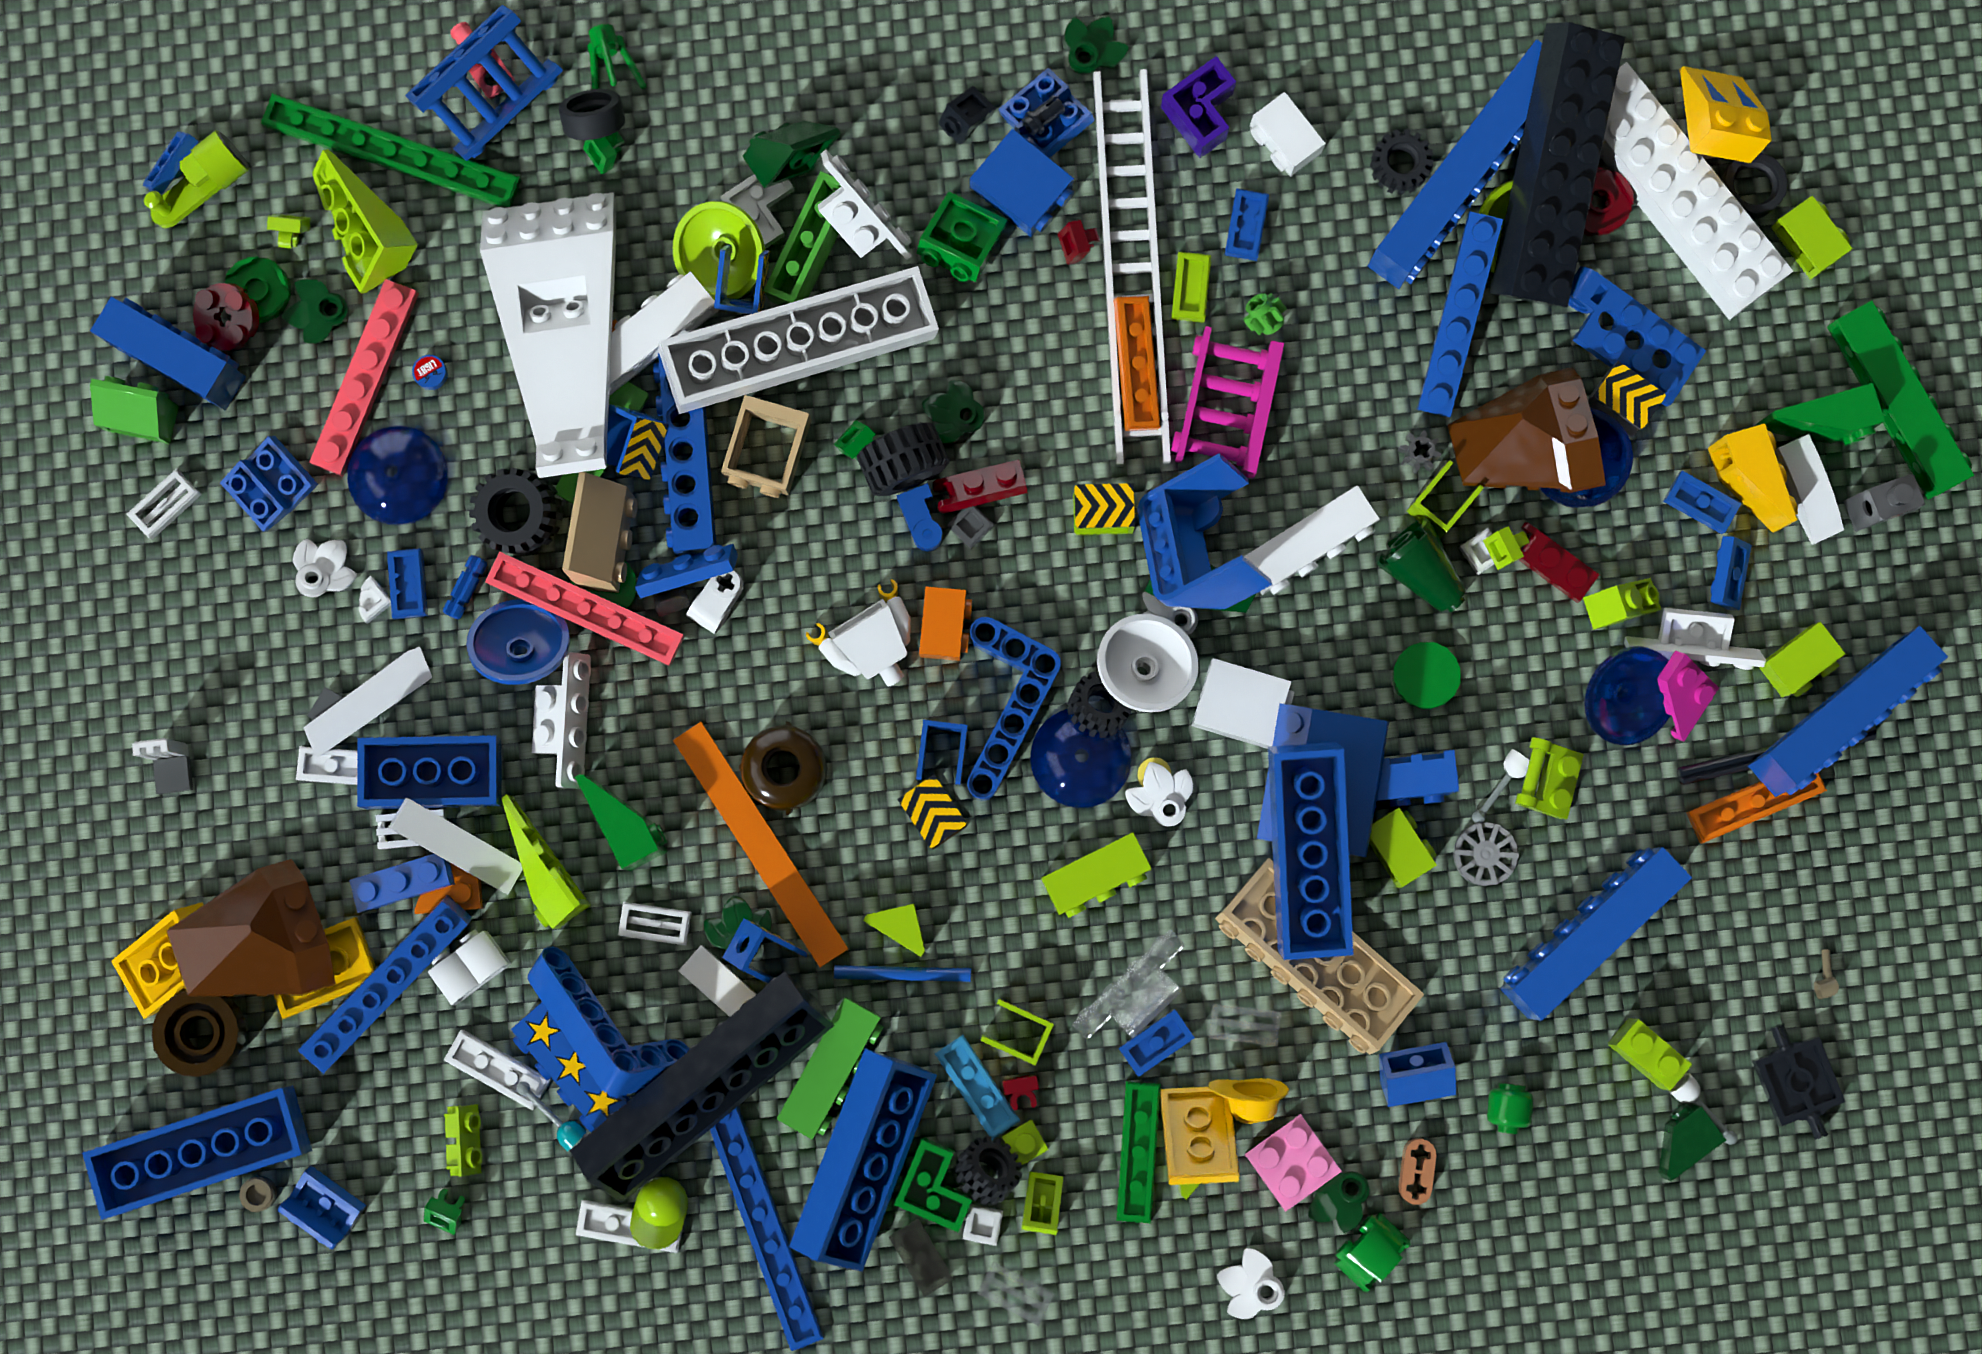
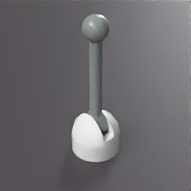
M1511 749L1503 763L1506 775L1482 808L1472 814V820L1478 824L1485 821L1486 812L1511 778H1521L1526 775L1530 761L1528 758Z
M1690 1073L1684 1074L1669 1092L1681 1103L1693 1102L1695 1105L1702 1106L1719 1131L1724 1135L1727 1140L1725 1143L1729 1145L1735 1144L1738 1140L1737 1134L1733 1131H1728L1699 1099L1701 1092L1697 1080Z

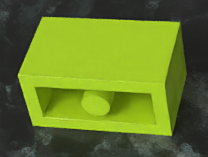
M1813 195L1782 216L1771 226L1772 230L1810 280L1853 249L1849 244L1850 240L1847 234L1841 228L1835 226L1829 218L1830 215L1826 206L1822 202L1816 201Z
M1820 621L1807 627L1767 657L1765 667L1759 668L1781 697L1792 694L1795 697H1799L1813 686L1810 681L1817 675L1821 674L1822 677H1825L1840 666L1837 660L1843 657L1845 652Z
M1400 808L1390 811L1372 823L1369 841L1370 847L1397 888L1406 886L1437 866L1433 860L1436 857L1434 849L1426 839L1420 840L1414 831L1418 827L1415 820L1407 810L1402 812Z
M1628 1018L1607 1043L1657 1087L1663 1090L1671 1091L1692 1065L1648 1026L1636 1018Z

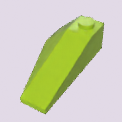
M324 149L312 175L324 209L331 211L335 228L332 229L334 238L335 240L342 241L347 256L342 258L345 269L359 292L367 293L383 283L385 279H389L405 269L418 244L403 220L329 149Z
M506 794L501 800L532 901L538 908L534 911V914L545 928L550 925L552 929H559L590 907L591 904L515 798Z

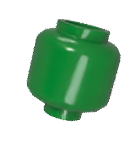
M1498 1083V1088H1494L1489 1092L1487 1120L1491 1124L1498 1125V1132L1519 1134V1128H1526L1531 1125L1533 1095L1526 1091V1086Z

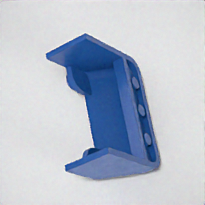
M1220 453L1149 491L1139 501L1137 512L1153 593L1166 606L1226 609L1272 585V580L1243 555L1211 571L1203 531L1214 526L1221 518L1223 512L1221 498L1249 484L1248 478Z

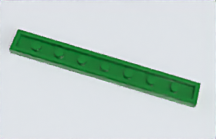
M274 93L270 97L261 121L262 126L502 208L512 207L521 183L519 176L472 160L466 161L460 156Z

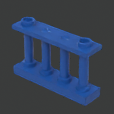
M501 5L405 95L423 113L427 109H432L460 140L453 150L466 161L480 155L484 151L486 143L542 90L551 88L557 82V76L563 72L559 65L549 59L543 64L515 33L516 26L521 20L512 10L504 5ZM500 41H506L533 73L519 87L491 56V49ZM481 63L508 94V97L495 109L466 78L467 72L475 64ZM457 86L485 118L471 132L442 101V95L451 87Z

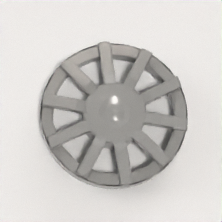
M1483 822L1467 827L1458 836L1454 845L1453 857L1457 870L1466 880L1479 886H1492L1502 883L1509 878L1516 868L1519 853L1515 839L1510 832L1498 824ZM1482 828L1493 829L1489 840H1485ZM1476 829L1480 840L1478 843L1468 836L1469 833ZM1499 831L1506 838L1495 844L1494 841ZM1463 840L1473 846L1472 850H1460ZM1507 843L1510 844L1512 853L1500 852L1499 849ZM1460 855L1471 856L1472 861L1463 866ZM1500 857L1512 858L1509 868L1499 861ZM1477 865L1479 868L1474 878L1466 871ZM1494 865H1497L1505 872L1499 878H1496ZM1484 868H1488L1491 880H1480Z

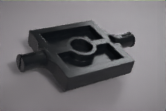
M1784 1023L1773 1026L1770 1030L1778 1047L1770 1054L1752 1060V1063L1778 1126H1784L1797 1120H1806L1811 1128L1814 1139H1820L1822 1136L1826 1137L1829 1134L1826 1131L1821 1115L1829 1108L1846 1101L1821 1039L1815 1036L1802 1042H1791Z

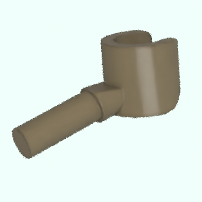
M1821 950L1824 979L1814 982V990L1818 999L1832 997L1839 990L1838 982L1833 977L1831 969L1830 950Z

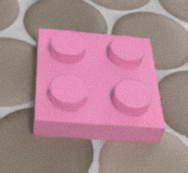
M1301 1114L1245 1154L1285 1212L1342 1172Z

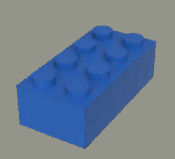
M110 297L90 332L111 346L225 411L246 378L237 370L239 364L230 359L229 356L214 347H208L188 332L180 331L160 316L152 315L126 297L123 302Z
M496 735L357 738V807L363 809H396L401 807L406 798L424 808L502 806L501 738Z

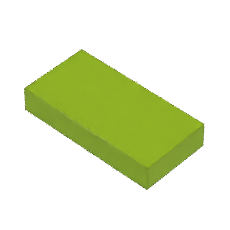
M1178 252L1171 319L1205 322L1211 255Z

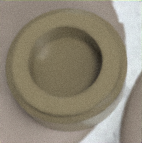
M264 1176L248 1179L240 1189L239 1197L241 1204L252 1212H260L270 1208L277 1197L275 1184Z

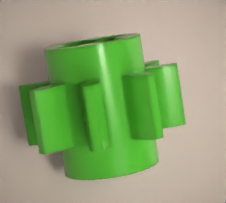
M1261 293L1248 301L1246 311L1249 315L1243 320L1250 330H1255L1258 335L1262 332L1265 335H1270L1277 332L1283 326L1285 318L1281 313L1285 312L1287 308L1279 297L1275 298L1272 293L1268 296Z

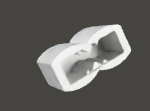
M473 930L459 941L462 945L452 954L447 950L431 962L434 967L428 971V974L451 1005H457L511 965L488 931L478 933L477 930Z

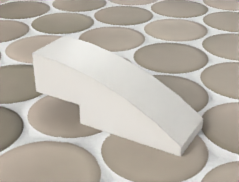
M1807 434L1777 448L1774 452L1778 463H1781L1785 468L1787 474L1785 485L1789 496L1792 495L1797 503V517L1811 544L1814 545L1843 531L1844 528L1834 492L1810 435Z

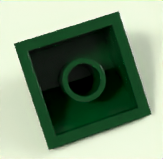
M805 120L792 125L787 122L779 126L775 131L769 133L761 131L753 136L749 141V148L742 157L765 189L811 172L822 159L821 153L829 150L841 132L836 127Z

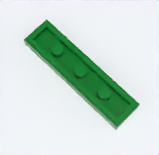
M1126 1081L1116 1221L1151 1223L1160 1084L1131 1081Z

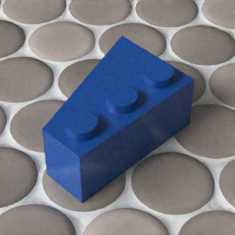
M1449 750L1444 751V753L1429 755L1416 754L1400 758H1383L1376 802L1390 801V807L1411 805L1410 799L1423 798L1424 804L1445 802V795L1459 792L1455 751Z

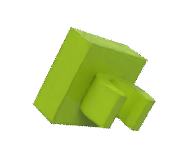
M284 214L267 216V230L279 231L278 247H298V233L310 231V217Z
M1509 526L1483 540L1497 570L1524 557L1520 548L1530 543L1524 531L1513 535Z

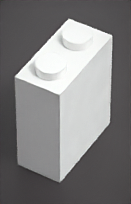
M1212 658L1191 726L1268 749V747L1273 745L1279 703L1288 705L1292 703L1294 691L1289 690L1291 681Z

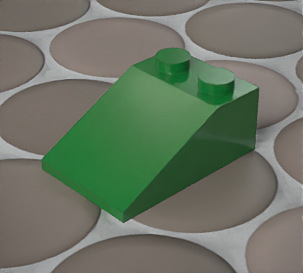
M1870 383L1775 410L1756 423V426L1765 423L1767 431H1771L1774 434L1796 438L1809 434L1812 441L1829 444L1843 441L1844 445L1847 446L1865 440L1864 437L1875 434V427L1884 423L1885 419L1874 385Z
M583 774L575 776L621 869L632 871L667 853L664 844L668 843V839L660 824L652 823L593 778Z

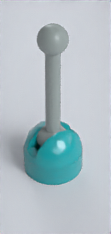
M520 1082L517 1085V1092L520 1095H526L558 1127L557 1140L566 1151H569L587 1131L574 1121L562 1122L530 1090L531 1087L528 1082Z

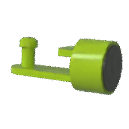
M215 130L193 147L191 153L180 161V169L185 178L163 195L157 191L148 192L144 197V204L151 209V218L157 225L163 228L173 227L219 190H225L250 170L249 165L234 144L223 133Z

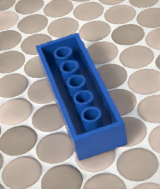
M1918 626L1892 643L1749 764L1748 767L1775 797L1784 792L1792 795L1797 790H1802L1817 778L1816 774L1824 767L1828 768L1842 756L1841 752L1862 740L1868 734L1867 730L1874 725L1877 726L1893 713L1891 711L1898 704H1903L1916 694L1919 686L1937 676L1942 671L1939 665L1948 656L1925 630Z
M1338 742L1268 747L1278 951L1283 960L1353 955L1344 748Z
M1648 847L1644 851L1639 849L1632 854L1626 861L1629 866L1620 874L1615 872L1602 883L1601 886L1604 890L1596 897L1590 895L1577 907L1580 913L1570 921L1568 919L1563 920L1552 931L1555 936L1548 943L1544 944L1541 942L1528 953L1527 956L1530 960L1521 968L1518 965L1515 966L1503 977L1506 983L1500 990L1528 1019L1542 1021L1692 879L1664 847L1653 849Z
M864 1049L801 1217L795 1228L789 1245L790 1248L817 1262L863 1272L936 1080V1074L909 1062Z
M287 1086L83 1152L82 1155L101 1220L312 1152V1147L294 1086Z

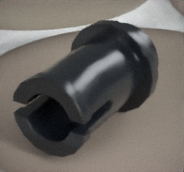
M1051 95L1048 100L1033 112L1027 111L1025 113V118L1022 119L1023 126L1033 136L1037 133L1042 134L1045 132L1044 127L1065 113V107L1058 98L1056 99L1055 95Z

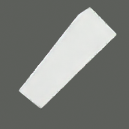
M420 647L409 650L303 727L316 759L432 678Z

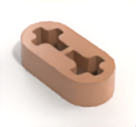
M1422 1138L1409 1140L1404 1146L1402 1154L1399 1193L1405 1201L1413 1205L1425 1203L1430 1198L1433 1187L1436 1150L1429 1141ZM1419 1144H1423V1150L1428 1152V1158H1422L1420 1169H1416L1417 1160L1411 1156V1151L1417 1150ZM1415 1173L1419 1174L1418 1183L1424 1187V1191L1418 1192L1416 1198H1412V1193L1407 1191L1406 1187L1407 1184L1412 1185L1414 1183Z

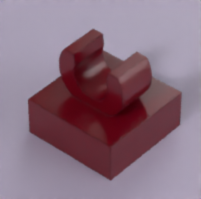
M1081 220L1068 222L1057 234L1067 265L1080 262L1091 251V248L1094 247L1093 243L1100 241L1097 228L1084 230Z
M1036 1074L1002 1080L1005 1095L1012 1094L1010 1104L1014 1111L1018 1110L1017 1099L1021 1095L1028 1096L1031 1107H1036L1037 1099L1032 1090L1039 1089Z

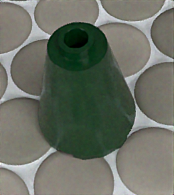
M1426 517L1423 518L1422 525L1415 521L1387 543L1390 550L1386 555L1381 551L1377 554L1375 562L1382 570L1438 611L1448 610L1452 612L1465 601L1463 595L1466 589L1433 524Z

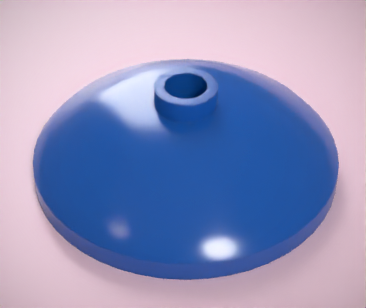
M515 599L496 604L484 611L472 624L468 632L466 645L469 659L481 675L494 682L519 685L540 680L557 669L568 653L570 635L564 618L522 599Z

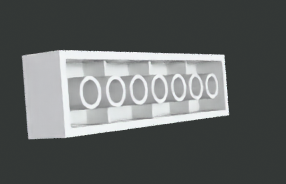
M1626 62L1619 67L1600 157L1613 173L1616 171L1627 179L1632 187L1635 202L1726 317L1731 320L1783 281L1793 270L1701 154L1690 152L1689 139L1631 66Z
M916 266L660 340L658 351L678 412L681 414L933 340L939 328L919 268Z

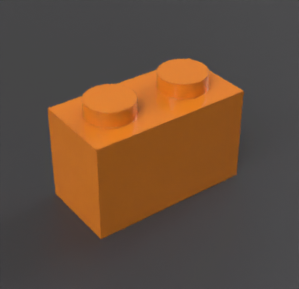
M925 587L919 649L920 657L960 661L961 653H968L969 633L963 632L964 619L971 620L972 599H966V590Z

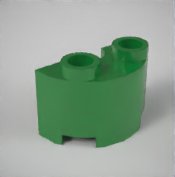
M1380 1212L1376 1217L1371 1214L1363 1221L1358 1228L1362 1234L1354 1243L1347 1240L1335 1253L1338 1259L1334 1264L1364 1292H1368L1376 1280L1379 1282L1384 1280L1403 1258L1400 1255L1401 1252L1411 1244L1410 1240Z

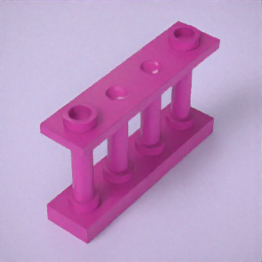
M1205 326L1203 336L1196 335L1192 355H1197L1198 359L1182 431H1175L1171 451L1177 452L1175 462L1182 463L1185 451L1212 457L1220 453L1227 460L1237 462V466H1242L1241 473L1247 478L1253 479L1258 468L1284 343L1271 340L1268 350L1261 349V352L1209 341L1212 327ZM1206 354L1258 365L1257 369L1263 370L1261 382L1255 381L1254 384L1202 373ZM1199 386L1251 397L1250 401L1256 402L1254 414L1248 413L1247 416L1196 406ZM1192 418L1243 429V433L1249 434L1247 447L1240 446L1239 449L1188 438Z

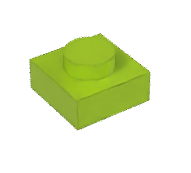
M1032 1119L1002 1135L1005 1143L1011 1146V1154L1016 1152L1019 1156L1016 1162H1021L1022 1165L1049 1150Z

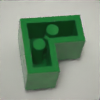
M923 1137L894 1205L959 1233L972 1199L970 1198L971 1195L942 1183L955 1150Z

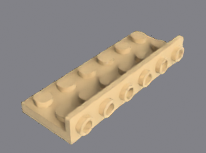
M1270 858L1265 860L1225 909L1215 918L1220 923L1219 928L1225 935L1232 939L1237 938L1246 946L1245 951L1250 957L1258 962L1263 961L1272 969L1271 974L1276 980L1284 985L1288 983L1298 992L1297 997L1308 1007L1312 1008L1314 1006L1324 1015L1323 1020L1331 1028L1337 1031L1339 1029L1342 1030L1350 1038L1349 1043L1361 1053L1373 1054L1379 1051L1424 996V993L1353 931V955L1283 960L1277 946L1274 865Z

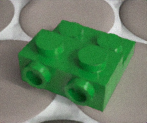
M948 191L920 237L916 254L920 255L922 261L928 266L937 267L941 265L951 270L952 276L959 281L965 282L969 279L976 282L989 261L991 252L1006 228L1008 220Z

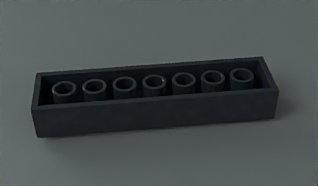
M1572 22L1546 23L1491 283V294L1543 305L1568 308L1625 36Z
M784 971L780 976L772 979L752 999L744 1002L740 1009L727 1020L718 1024L703 1040L690 1047L687 1053L673 1065L665 1068L649 1085L636 1092L633 1098L619 1110L611 1113L595 1130L582 1137L580 1142L569 1151L589 1183L620 1202H624L835 1025L818 1000Z

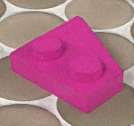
M1675 650L1657 680L1660 692L1664 695L1663 703L1666 714L1673 717L1675 727L1670 730L1671 735L1684 742L1712 701L1719 687L1686 654Z

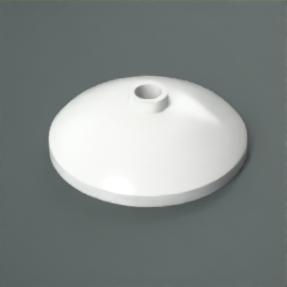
M1137 614L1118 621L1106 632L1098 649L1097 667L1102 683L1117 701L1137 711L1160 712L1178 705L1190 693L1198 675V657L1192 641L1178 625L1157 615ZM1137 668H1145L1148 674H1140Z

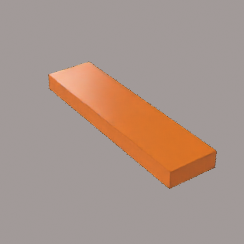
M1149 296L1116 297L1114 299L1125 431L1158 430L1160 428Z
M1819 772L1816 774L1817 778L1792 795L1784 792L1775 797L1759 781L1690 810L1686 814L1701 844L1827 791Z

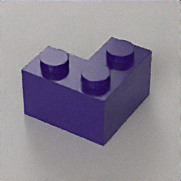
M1217 56L1166 91L1162 96L1160 106L1199 158H1202L1227 139L1230 128L1215 107L1233 95L1236 81Z

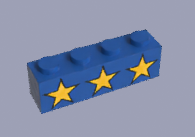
M543 1002L511 1028V1031L516 1035L513 1041L524 1054L530 1052L538 1061L535 1064L538 1072L546 1080L552 1078L560 1087L557 1090L560 1098L568 1106L573 1104L582 1113L579 1117L580 1121L590 1132L601 1125L611 1113L619 1110L631 1100L627 1094L611 1096L599 1088Z

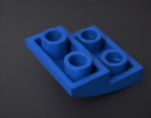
M1049 68L998 109L1003 118L1017 133L1048 158H1051L1094 122L1092 113L1071 94L1069 86ZM1051 95H1055L1056 99L1058 98L1064 105L1065 113L1044 127L1045 132L1042 134L1031 135L1022 123L1025 113L1027 111L1033 112L1048 100Z
M268 436L248 459L240 460L220 482L263 532L268 531L289 514L318 485L276 436Z

